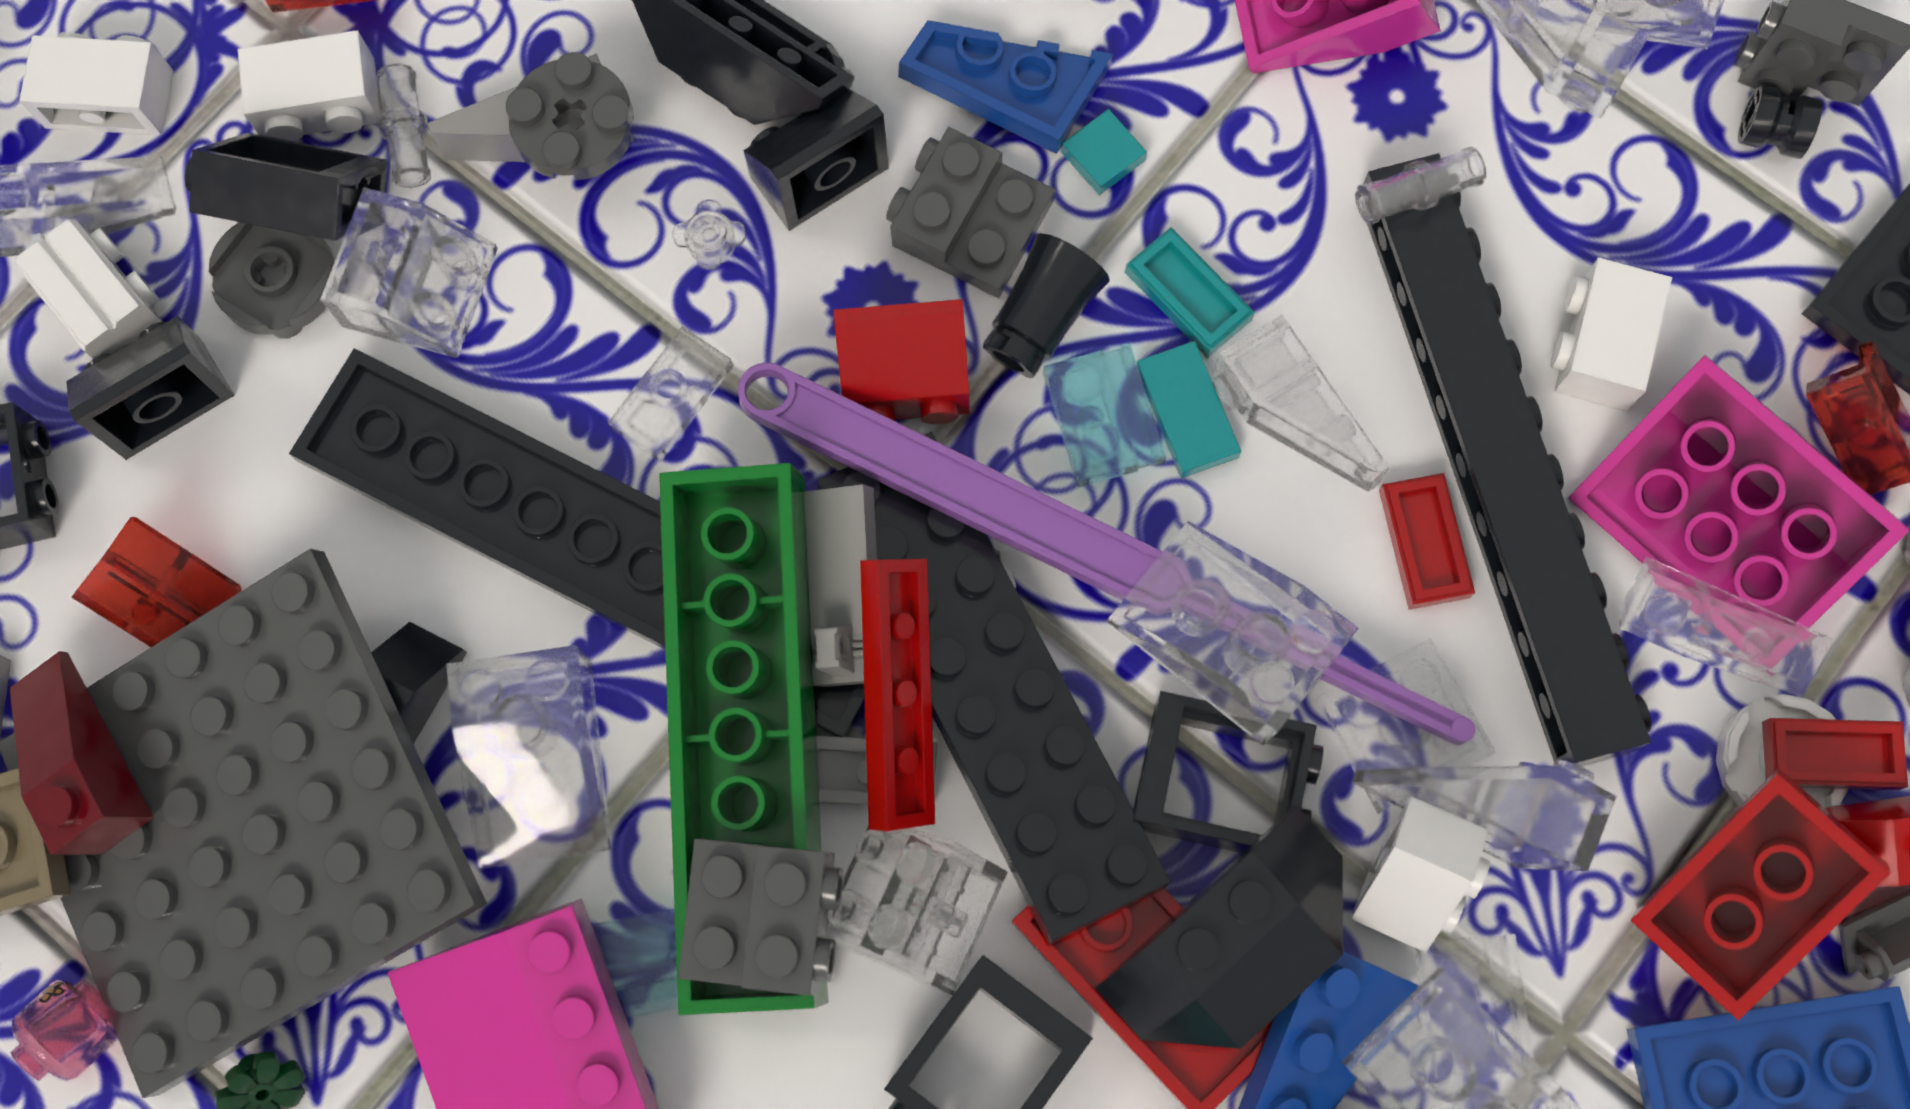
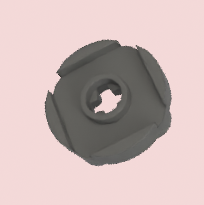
M578 52L566 53L558 60H553L537 67L519 83L516 90L507 98L506 112L509 116L511 137L524 161L542 175L555 178L554 174L561 176L574 175L575 180L596 177L617 164L626 153L630 144L631 137L629 133L633 125L632 119L634 120V115L625 86L611 70L599 63L591 62L584 54ZM576 108L584 110L580 114L584 123L581 127L574 129L569 124L563 125L560 128L556 126L561 119L560 114L564 111Z
M238 222L225 232L215 245L209 259V273L213 276L212 287L214 292H211L219 308L241 328L260 335L273 334L280 339L296 336L304 326L314 321L329 304L336 284L340 279V268L324 239ZM282 262L286 263L287 265L283 271L286 274L285 277L277 284L264 286L266 280L260 274L262 269L266 265L271 268H277Z

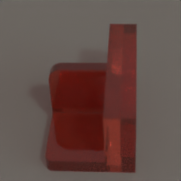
M1870 341L1859 345L1858 365L1807 383L1806 396L1844 473L1872 495L1910 482V417L1875 343Z
M130 517L71 598L149 647H153L241 592L242 588L240 584L137 517Z

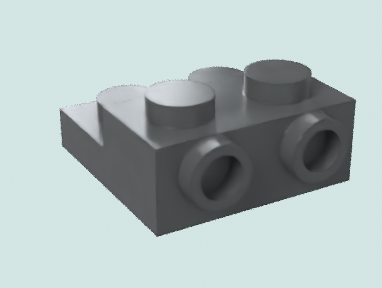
M1784 0L1781 4L1771 1L1759 22L1756 32L1750 31L1737 53L1734 66L1742 69L1737 82L1754 89L1759 84L1779 88L1782 96L1788 97L1791 100L1801 96L1807 87L1820 91L1830 100L1849 102L1859 106L1910 49V25L1846 0Z
M948 126L940 141L930 137L923 145L915 165V170L921 174L912 190L900 187L889 205L886 220L892 222L890 226L892 246L988 294L1000 298L1053 204L1056 189L1003 164L1002 152Z
M694 839L678 979L741 986L740 988L807 996L820 993L821 981L830 982L832 978L836 955L835 939L826 938L829 910L837 911L839 909L843 890V869L834 867L835 853Z

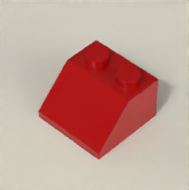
M962 299L833 310L842 396L893 421L920 418L926 424H945L955 421L958 415L970 414Z

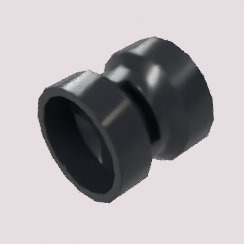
M1759 84L1753 91L1744 110L1738 131V142L1755 148L1765 144L1775 145L1781 155L1801 159L1807 153L1816 135L1823 110L1822 100L1805 95L1791 100L1788 97L1782 96L1779 88Z

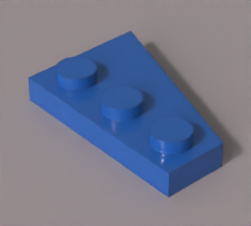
M927 20L900 60L898 77L1057 154L1062 143L1066 140L1110 69L1113 54L1092 50L1091 57L1059 51L1060 44L1038 40L1036 47L1004 42L999 33Z
M1343 952V956L1274 1018L1238 1109H1335L1425 988Z

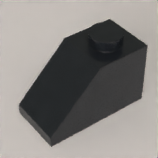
M408 622L371 653L414 744L467 651L412 622Z

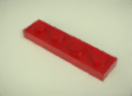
M927 558L860 560L868 829L893 831L935 824Z

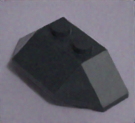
M632 0L658 62L679 75L687 84L699 88L726 106L731 113L746 119L753 125L820 109L846 88L852 87L855 76L849 69L845 68L843 59L831 43L764 0Z
M1294 805L1095 988L1141 1040L1241 1049L1343 956V856L1305 814Z

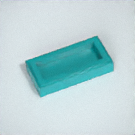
M1172 227L1126 264L1125 274L1191 342H1196L1198 349L1207 358L1253 320L1255 312Z
M1195 341L1137 361L1136 371L1181 479L1240 457L1241 449Z

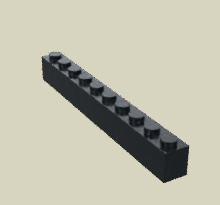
M1439 153L1368 171L1358 199L1557 772L1561 773L1632 753L1651 743L1648 734L1651 730V716L1644 699L1639 694L1634 695L1626 670L1629 667V657L1626 646L1619 634L1612 633L1604 609L1607 606V596L1600 577L1595 572L1590 573L1582 551L1585 547V535L1582 524L1577 515L1569 513L1561 493L1564 485L1561 466L1553 454H1547L1540 434L1543 422L1539 405L1534 397L1526 396L1519 376L1522 370V362L1518 347L1512 339L1506 340L1499 321L1501 302L1498 292L1492 283L1485 282L1479 265L1481 260L1479 239L1472 227L1466 228L1459 210L1461 192L1458 181L1453 173H1446Z

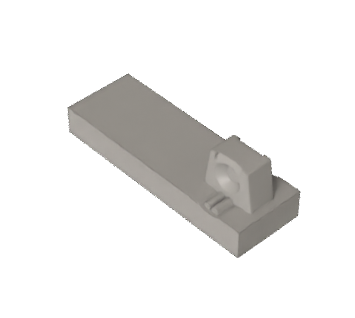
M861 484L804 492L810 634L813 651V686L832 687L864 684L860 560H877L874 488Z

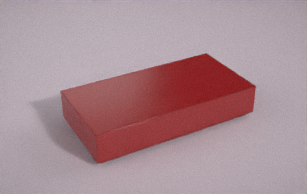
M1440 473L1383 484L1379 489L1408 609L1471 598L1475 594L1445 474Z
M1769 718L1762 721L1766 780L1779 768L1801 788L1901 790L1908 787L1903 721Z

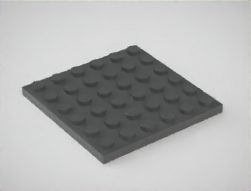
M310 548L87 687L154 818L104 854L64 855L71 895L61 897V901L142 1098L158 1096L487 904L325 552ZM15 733L0 741V752L8 771L18 768Z

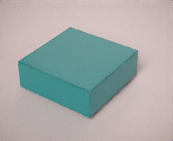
M1109 109L1063 142L1061 153L1099 196L1144 163L1147 151Z

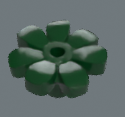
M272 1051L249 1054L243 1057L238 1065L232 1067L225 1074L227 1087L215 1092L217 1109H281L280 1105L295 1107L300 1103L305 1093L301 1084L305 1079L302 1067L295 1060L287 1061L280 1065L276 1053Z

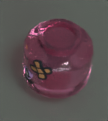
M82 978L75 985L64 980L55 981L13 1018L11 1029L19 1045L10 1054L29 1075L38 1081L48 1073L60 1080H74L83 1074L117 1041V1035L112 1022L118 1014L103 1002L99 991Z

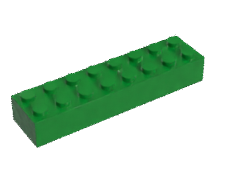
M791 463L659 473L678 1015L815 1009L828 1003V984L826 981H821L820 993L807 996L740 988L741 986L678 979L694 839L821 851L815 698L812 677L813 654L810 634L804 506L805 477Z

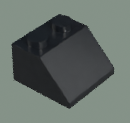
M846 88L820 109L801 113V115L782 127L774 126L762 131L754 138L750 147L743 150L750 178L788 231L889 169L884 114L877 104L849 88Z
M179 316L174 317L168 322H159L149 326L142 331L134 342L113 354H105L91 360L84 367L83 372L66 381L68 407L74 421L125 460L235 396L201 338Z

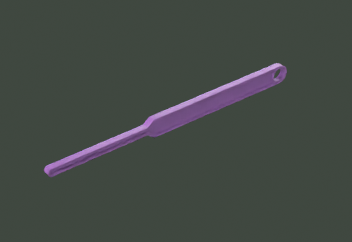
M760 363L746 370L739 380L738 397L741 409L753 421L1156 618L1180 612L1188 614L1454 745H1462L1475 735V725L1469 718L1196 586L1185 562L778 364ZM762 377L777 378L787 387V398L783 404L775 409H758L748 401L746 396L751 383Z

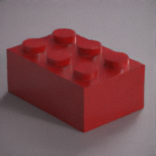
M1778 768L1635 911L1630 921L1739 1021L1891 874L1887 862Z

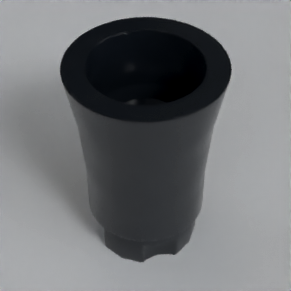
M1037 234L1013 289L992 322L994 329L984 341L983 349L994 360L1009 370L1022 374L1027 378H1034L1043 361L1050 360L1066 333L1087 305L1109 283V275L1100 264L1074 245L1049 234Z

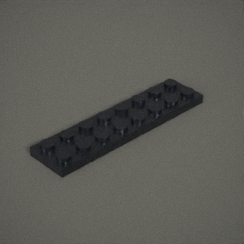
M929 432L924 435L936 441L932 432ZM850 467L819 478L817 490L861 484L874 488L877 560L927 558L932 717L1048 945L1165 889L1171 883L1139 821L1134 820L1135 813L987 535Z

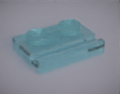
M1130 343L1121 345L1120 349L1104 353L1101 350L1043 367L1044 380L1078 488L1137 472L1142 467L1153 464L1159 466L1165 463L1166 454Z
M674 909L592 924L626 1019L677 1010Z

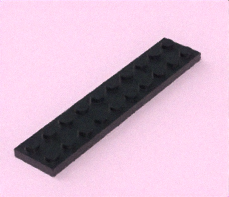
M355 348L352 350L289 452V455L297 462L665 649L660 501ZM864 684L832 687L814 686L816 727L835 737H848L865 705Z

